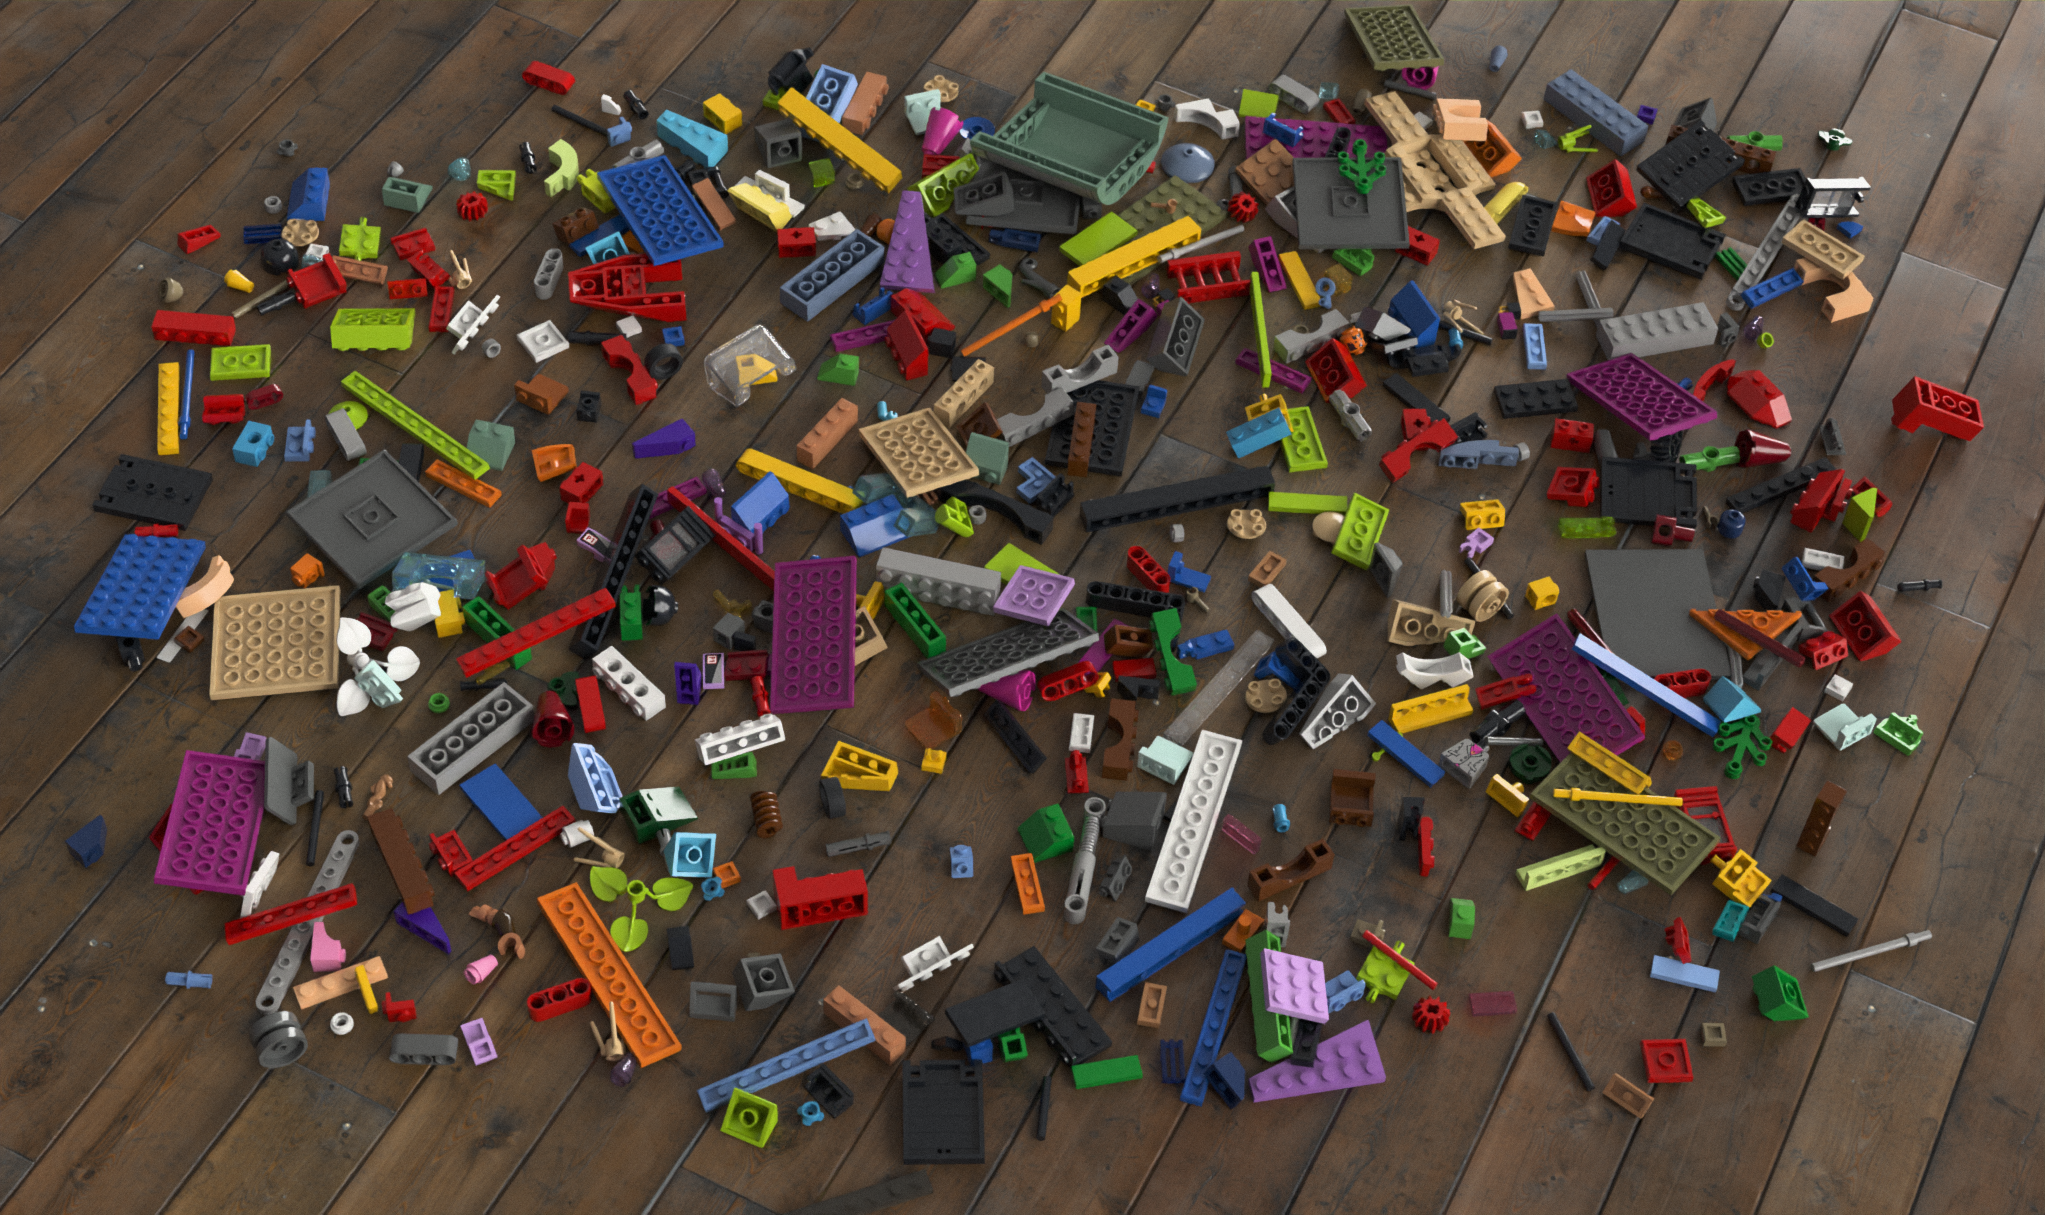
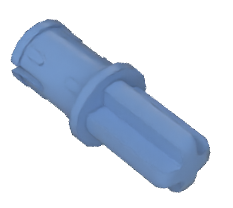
M188 971V973L168 972L165 976V983L186 986L187 989H190V987L211 989L212 974L192 973V971Z

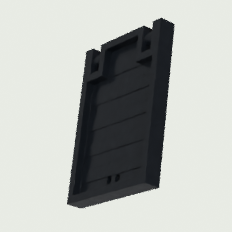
M1702 120L1638 164L1636 171L1678 211L1686 207L1689 200L1700 197L1743 166L1745 161L1741 156L1736 158L1734 156L1735 150L1711 128L1709 130L1704 129L1705 123Z
M1643 203L1622 237L1619 248L1702 280L1720 245L1723 244L1726 234L1709 227L1704 228L1701 224Z
M121 454L118 459L120 466L115 465L99 492L100 501L95 500L92 505L94 511L151 524H177L178 530L186 531L213 481L212 473Z
M1602 457L1600 460V521L1654 526L1656 514L1676 517V526L1695 529L1697 519H1693V516L1697 513V477H1693V475L1697 471V464Z
M903 1060V1165L985 1164L982 1060H974V1065H965V1060H920V1065L911 1066V1060ZM966 1074H974V1077H966ZM911 1075H920V1077H911Z

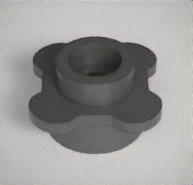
M1162 94L1158 97V100L1154 101V104L1159 106L1161 111H1167L1169 108L1175 107V102L1172 101V97L1168 94Z
M289 139L282 140L279 143L277 154L291 157L294 155L298 145Z

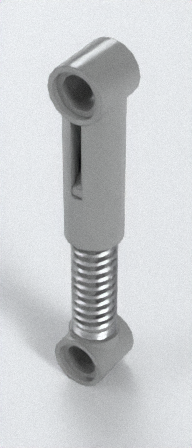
M1097 797L1089 798L1084 804V824L1080 845L1074 857L1064 905V918L1070 924L1083 922L1086 915L1096 857L1094 856L1099 827L1103 816H1105L1106 808L1104 801ZM1078 884L1081 885L1080 895L1077 894Z

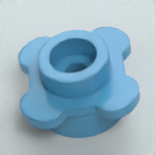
M709 878L702 882L701 888L705 893L703 897L706 901H711L714 897H722L725 891L721 887V878Z
M816 1101L806 1102L797 1110V1113L802 1116V1123L805 1126H810L815 1121H822L824 1118V1114L820 1112L819 1104Z

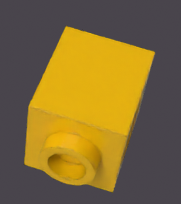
M1549 576L1528 583L1525 596L1534 610L1555 604L1559 588Z

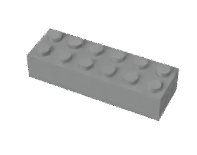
M1702 302L1600 320L1596 338L1607 359L1611 360L1629 353H1633L1637 357L1711 345L1714 344L1718 327L1706 305Z
M883 547L876 565V582H882L884 590L903 583L917 600L994 616L993 606L1000 597L1001 572Z
M505 682L409 754L407 757L410 771L435 793L440 795L534 721L533 705Z

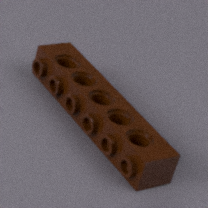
M1671 125L1666 145L1688 130V128ZM1720 137L1735 150L1734 156L1736 158L1741 156L1745 160L1743 166L1738 168L1737 171L1749 174L1771 171L1776 151Z

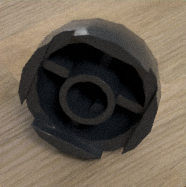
M274 239L267 242L262 248L261 264L264 271L271 275L279 276L286 271L288 274L289 269L294 271L298 267L299 254L295 246L288 240Z
M649 585L645 592L649 593L648 599L643 601V620H648L647 626H662L667 624L673 618V615L677 613L678 602H675L674 595L666 587Z

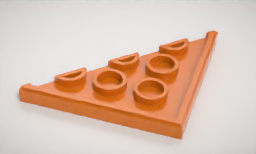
M1708 609V611L1690 610L1689 615L1746 660H1750L1763 649L1762 646L1716 621L1714 616L1719 609ZM1754 610L1725 611L1772 639H1775L1802 615L1800 611L1793 613L1781 610H1766V612H1754Z

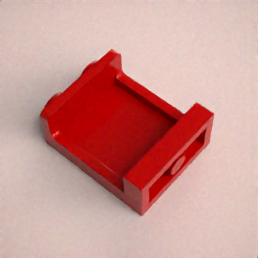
M330 253L322 255L321 262L296 272L289 269L288 277H286L288 286L290 288L293 287L298 303H302L304 309L346 292L347 283Z
M524 545L516 549L519 557L495 574L489 571L484 573L487 578L486 584L494 593V601L499 606L503 605L508 610L547 583L534 553Z

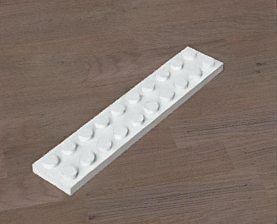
M1205 730L1201 731L1145 896V902L1187 913L1242 746V740Z

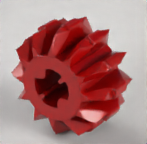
M475 191L473 193L466 192V195H460V198L457 199V213L463 220L468 219L471 221L475 219L478 221V218H484L488 211L486 197L482 196V193L476 194Z
M1243 191L1239 194H1234L1227 204L1229 206L1228 212L1232 213L1231 217H1235L1236 222L1241 220L1243 224L1247 221H1252L1259 211L1257 208L1259 203L1254 202L1256 197L1251 198L1250 193L1245 195Z
M1430 995L1427 997V1000L1421 997L1418 1003L1414 1004L1412 1020L1416 1021V1027H1423V1033L1426 1030H1430L1433 1035L1435 1030L1441 1032L1444 1026L1448 1025L1450 1009H1447L1446 1002L1440 1003L1439 997L1435 1000Z

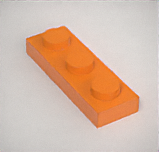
M1032 853L1011 856V866L1023 915L1044 912V901Z

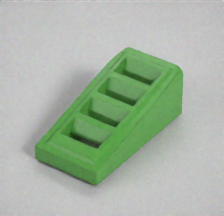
M382 585L368 595L369 606L391 623V616L395 610L388 605H384L386 596L391 592Z
M753 752L743 753L711 763L712 779L757 777V761ZM719 765H723V771H719Z

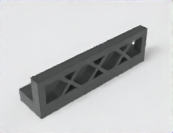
M1797 623L1792 631L1786 629L1774 640L1791 649L1797 642L1803 625ZM1764 648L1743 675V682L1759 691L1783 659Z

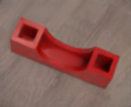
M623 335L601 342L602 356L610 368H623L632 373L626 380L627 393L634 404L638 405L656 398L657 382L654 378L650 377L649 371L645 365H642L639 355L633 352L631 343L626 341Z
M1445 418L1440 421H1433L1428 425L1427 430L1416 432L1412 436V440L1409 442L1404 440L1397 446L1398 449L1393 452L1388 451L1381 456L1382 459L1379 466L1391 483L1408 474L1411 469L1410 454L1416 449L1431 448L1441 452V450L1455 443L1458 436Z

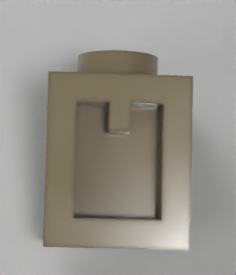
M1357 919L1350 941L1373 948V945L1364 939L1362 935L1368 930L1383 941L1386 930L1382 929L1384 921L1379 920L1378 925H1374Z

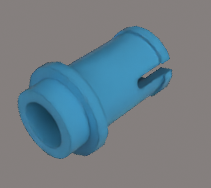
M1456 328L1450 329L1448 332L1450 338L1449 347L1459 344L1462 349L1461 333Z
M1283 804L1274 805V808H1272L1275 820L1273 826L1278 832H1286L1290 827V821L1286 815V807Z

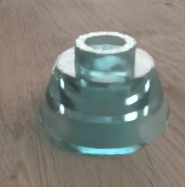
M458 158L448 167V175L456 180L465 181L471 176V166L467 158Z

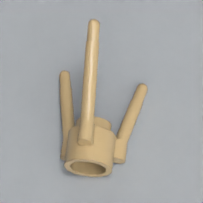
M450 250L449 253L457 270L453 273V279L450 277L448 281L454 288L457 286L459 289H465L472 282L467 261L463 258V271L454 252Z
M1457 300L1449 301L1444 305L1442 316L1447 318L1460 333L1463 330L1453 319L1460 320L1476 333L1484 335L1477 327L1461 317L1462 310L1460 307L1477 310V307L1460 303Z
M581 827L578 828V831L605 849L602 854L604 862L577 857L574 858L575 862L618 868L621 865L625 856L623 852L613 848L604 840L593 836Z
M610 1001L609 1013L612 1038L608 1039L604 1045L593 1021L590 1022V1026L600 1047L601 1056H606L608 1061H618L624 1058V1054H626V1044L622 1038L621 1041L617 1038L614 1004Z

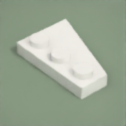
M271 851L267 858L261 860L259 870L253 872L250 883L247 885L245 896L241 895L243 897L240 918L250 916L252 908L257 909L262 892L266 891L277 870L279 853Z

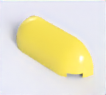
M1521 182L1509 183L1484 208L1495 223L1498 224L1521 200L1522 195L1528 192L1529 188Z

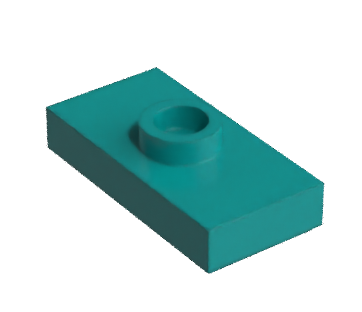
M1728 900L1713 928L1712 935L1733 942L1749 912V906Z

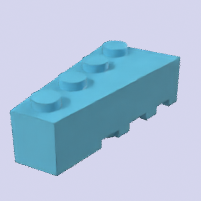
M665 110L657 119L658 137L672 147L679 148L682 154L685 156L689 155L696 164H701L704 168L715 166L728 152V138L724 133L669 110Z

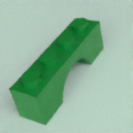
M1177 608L1152 613L1151 620H1149V628L1156 637L1154 647L1156 652H1160L1159 666L1161 671H1165L1164 685L1166 690H1170L1171 696L1195 691L1197 683L1192 666L1179 662L1173 656L1170 649L1171 640L1181 630Z

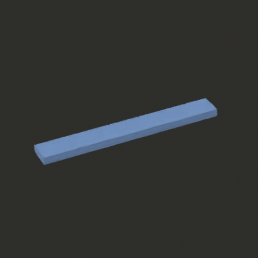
M866 1018L698 1089L697 1092L707 1113L728 1104L734 1088L750 1094L876 1040Z

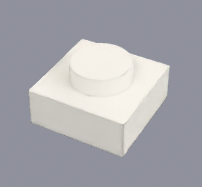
M1835 674L1824 692L1843 702L1852 689L1853 683Z

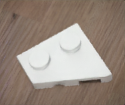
M841 211L808 224L809 227H814L815 238L818 241L828 239L841 240V236H848L855 231V228Z

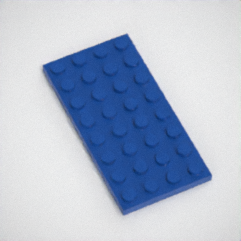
M666 155L597 172V179L653 266L723 247V240Z
M125 534L74 625L75 633L159 639L206 548L205 541Z

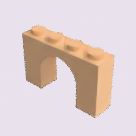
M1437 98L1436 104H1433V115H1435V121H1437V127H1439V133H1441L1443 139L1486 141L1488 123L1486 118H1480L1481 105L1479 100Z
M1806 257L1796 260L1794 269L1803 279L1802 285L1818 280H1830L1839 284L1844 289V292L1825 298L1821 310L1830 322L1869 311L1873 297L1853 272L1849 273L1842 280Z

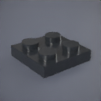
M1407 334L1388 341L1369 339L1367 340L1366 348L1372 349L1374 352H1383L1384 355H1391L1396 350H1410L1411 346L1418 345L1417 337Z

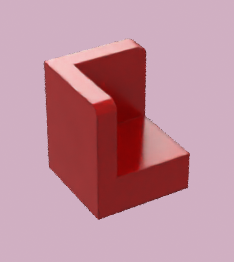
M569 502L565 518L567 533L582 534L588 528L591 517L589 503Z

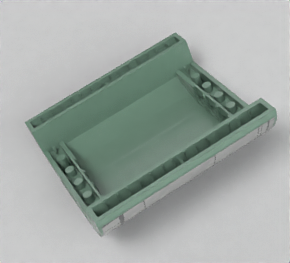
M1043 72L1035 79L1034 98L995 135L991 136L979 131L970 139V145L973 152L983 159L1101 204L1110 205L1118 201L1147 171L1163 140L1169 117Z

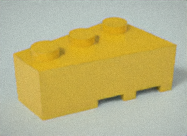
M838 741L821 774V780L837 777L843 789L890 791L898 775L897 762Z

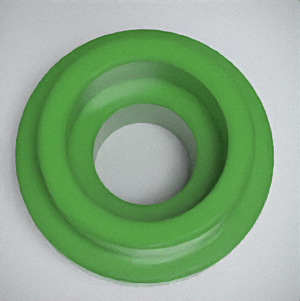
M436 693L431 696L428 702L429 709L434 713L445 712L450 706V701L444 694Z

